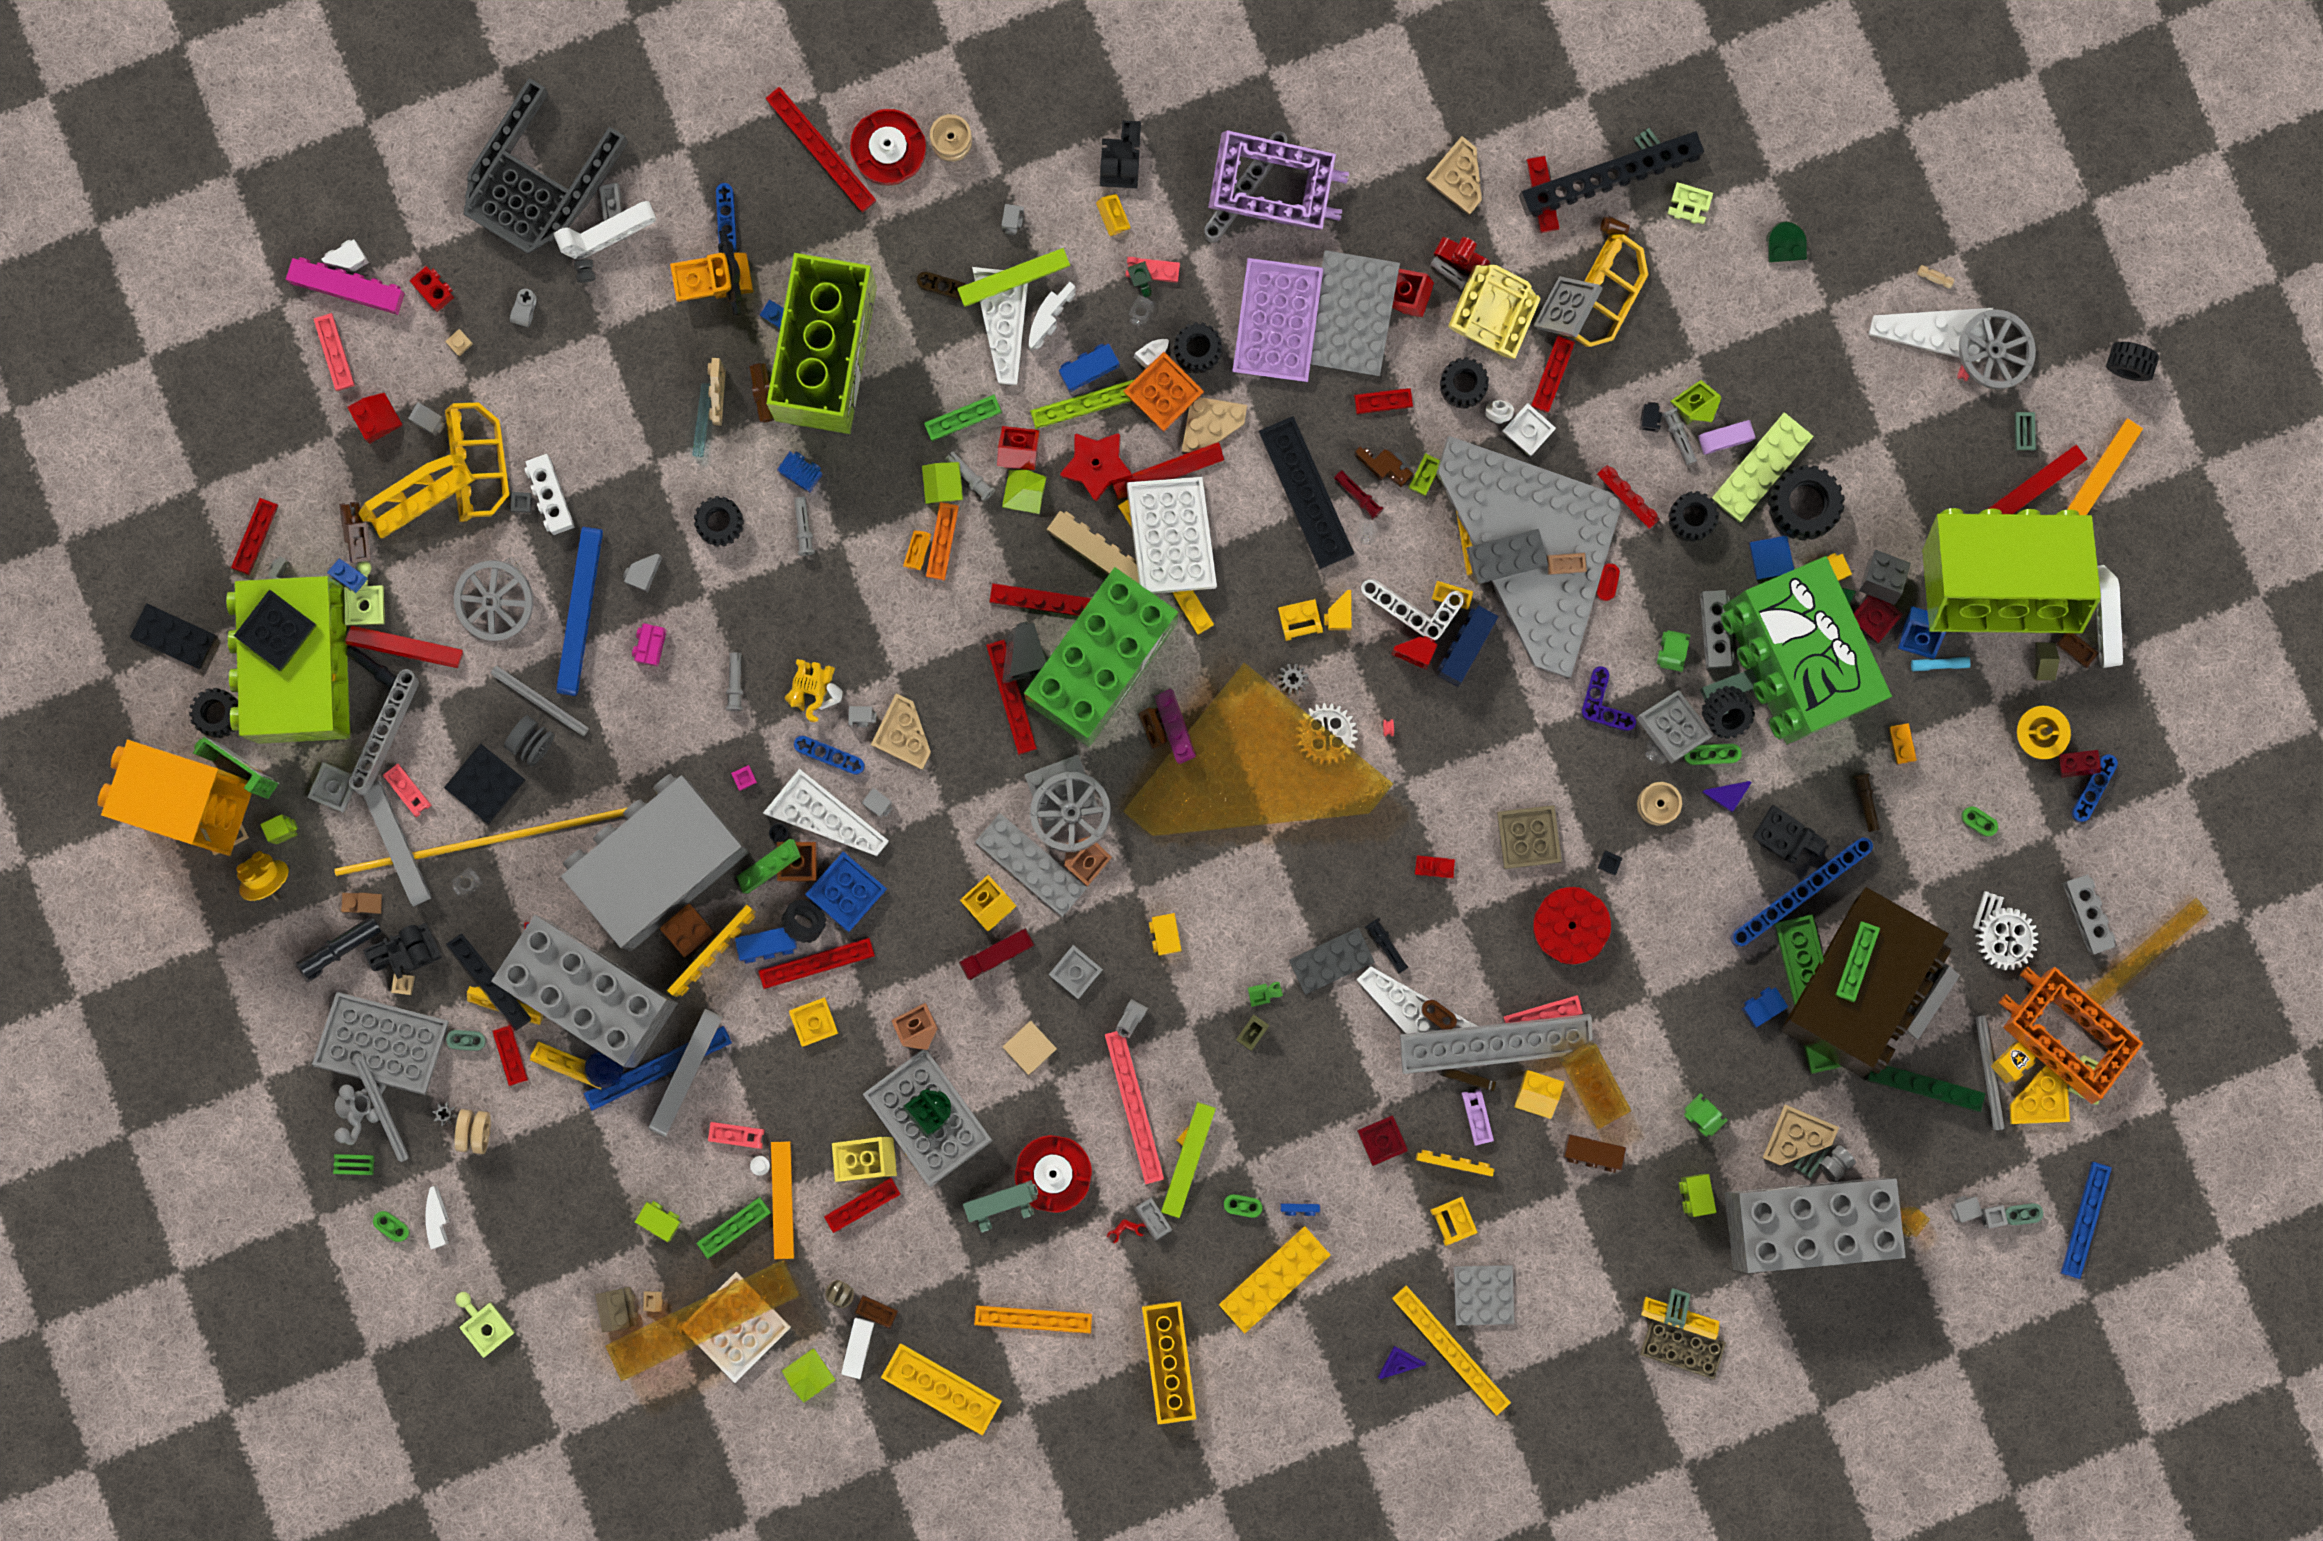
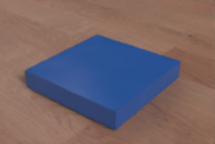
M1787 536L1749 543L1756 580L1778 577L1794 570Z

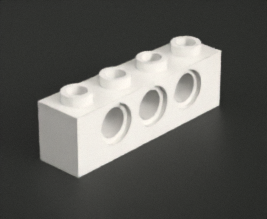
M544 454L525 461L527 465L524 468L528 479H532L533 485H531L534 496H538L540 501L537 503L540 513L545 515L546 520L543 523L547 532L550 531L553 535L575 528L549 455ZM545 473L547 475L546 479L543 482H539L538 476ZM547 491H552V498L544 499V494ZM553 509H559L558 516L551 517V511Z

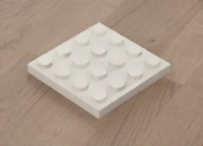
M735 1272L680 1328L736 1383L791 1326L738 1272Z

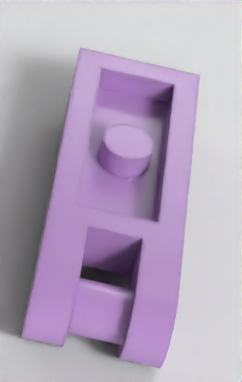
M1481 1088L1475 1089V1092L1471 1093L1462 1092L1474 1146L1494 1141ZM1477 1099L1478 1105L1471 1106L1470 1101Z

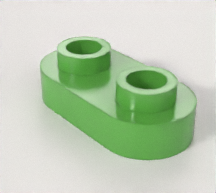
M1971 806L1963 810L1961 814L1963 823L1979 834L1989 837L1998 831L1997 821L1977 807ZM1969 813H1972L1974 815L1973 820H1970L1968 818ZM1985 824L1990 825L1989 831L1984 829Z
M1232 1194L1224 1200V1208L1230 1214L1254 1218L1262 1212V1204L1256 1198ZM1232 1200H1235L1237 1202V1206L1235 1208L1230 1207V1202ZM1250 1204L1256 1205L1255 1211L1249 1210Z
M381 1211L373 1218L374 1227L393 1241L402 1242L408 1238L410 1234L409 1227L391 1213ZM383 1217L387 1218L385 1225L381 1223ZM399 1228L403 1230V1234L401 1236L397 1234V1230Z

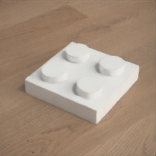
M1527 403L1502 433L1531 457L1556 428Z

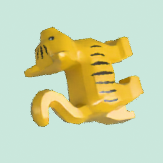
M797 659L798 671L793 678L792 689L785 696V700L791 707H798L801 711H804V694L814 695L816 701L809 705L806 710L807 720L814 723L819 718L813 715V711L821 707L823 697L827 693V684L831 682L835 668L825 666L823 670L820 663L812 662L811 664ZM811 668H813V674H812V675H810V670H811Z

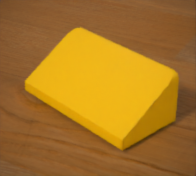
M1117 194L1102 197L1096 202L1109 236L1131 229Z

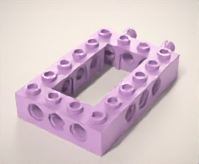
M1227 130L1221 134L1208 208L1315 231L1323 229L1324 218L1337 221L1341 219L1339 214H1342V209L1326 206L1331 180L1346 184L1348 178L1344 177L1349 176V172L1333 169L1336 154ZM1240 156L1308 171L1303 204L1289 205L1282 203L1280 200L1271 201L1264 199V197L1247 196L1246 193L1233 194L1234 186L1237 184L1236 174L1238 165L1241 163L1239 161Z

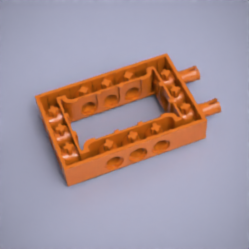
M2027 966L2020 976L2033 987L2023 1002L2018 1005L2007 994L1998 1002L2011 1013V1017L2003 1028L2089 1103L2093 1104L2101 1100L2144 1043L2056 967H2053L2045 972L2042 977H2039ZM2052 1001L2108 1049L2094 1069L2089 1065L2086 1066L2079 1060L2074 1052L2071 1053L2061 1044L2059 1039L2056 1040L2050 1035L2041 1024L2032 1026L2036 1019L2042 1016L2045 1007Z

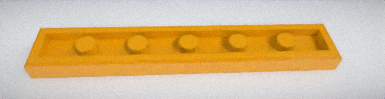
M2128 418L2124 421L2066 510H2076L2079 512V515L2088 514L2143 430L2142 427Z
M791 1141L771 1142L774 1259H794Z
M976 1305L974 1325L1091 1334L1092 1314Z

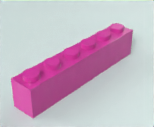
M299 257V260L292 258L286 280L290 284L392 314H399L405 295L400 286L395 284L383 285L382 281L374 278L371 281L366 280L363 275L357 273L349 275L346 274L347 271L340 268L332 270L323 263L311 264L310 260Z

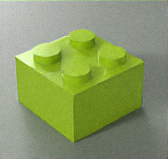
M1709 1174L1682 1177L1681 1182H1679V1190L1681 1194H1684L1685 1201L1682 1202L1684 1213H1687L1690 1217L1716 1213Z

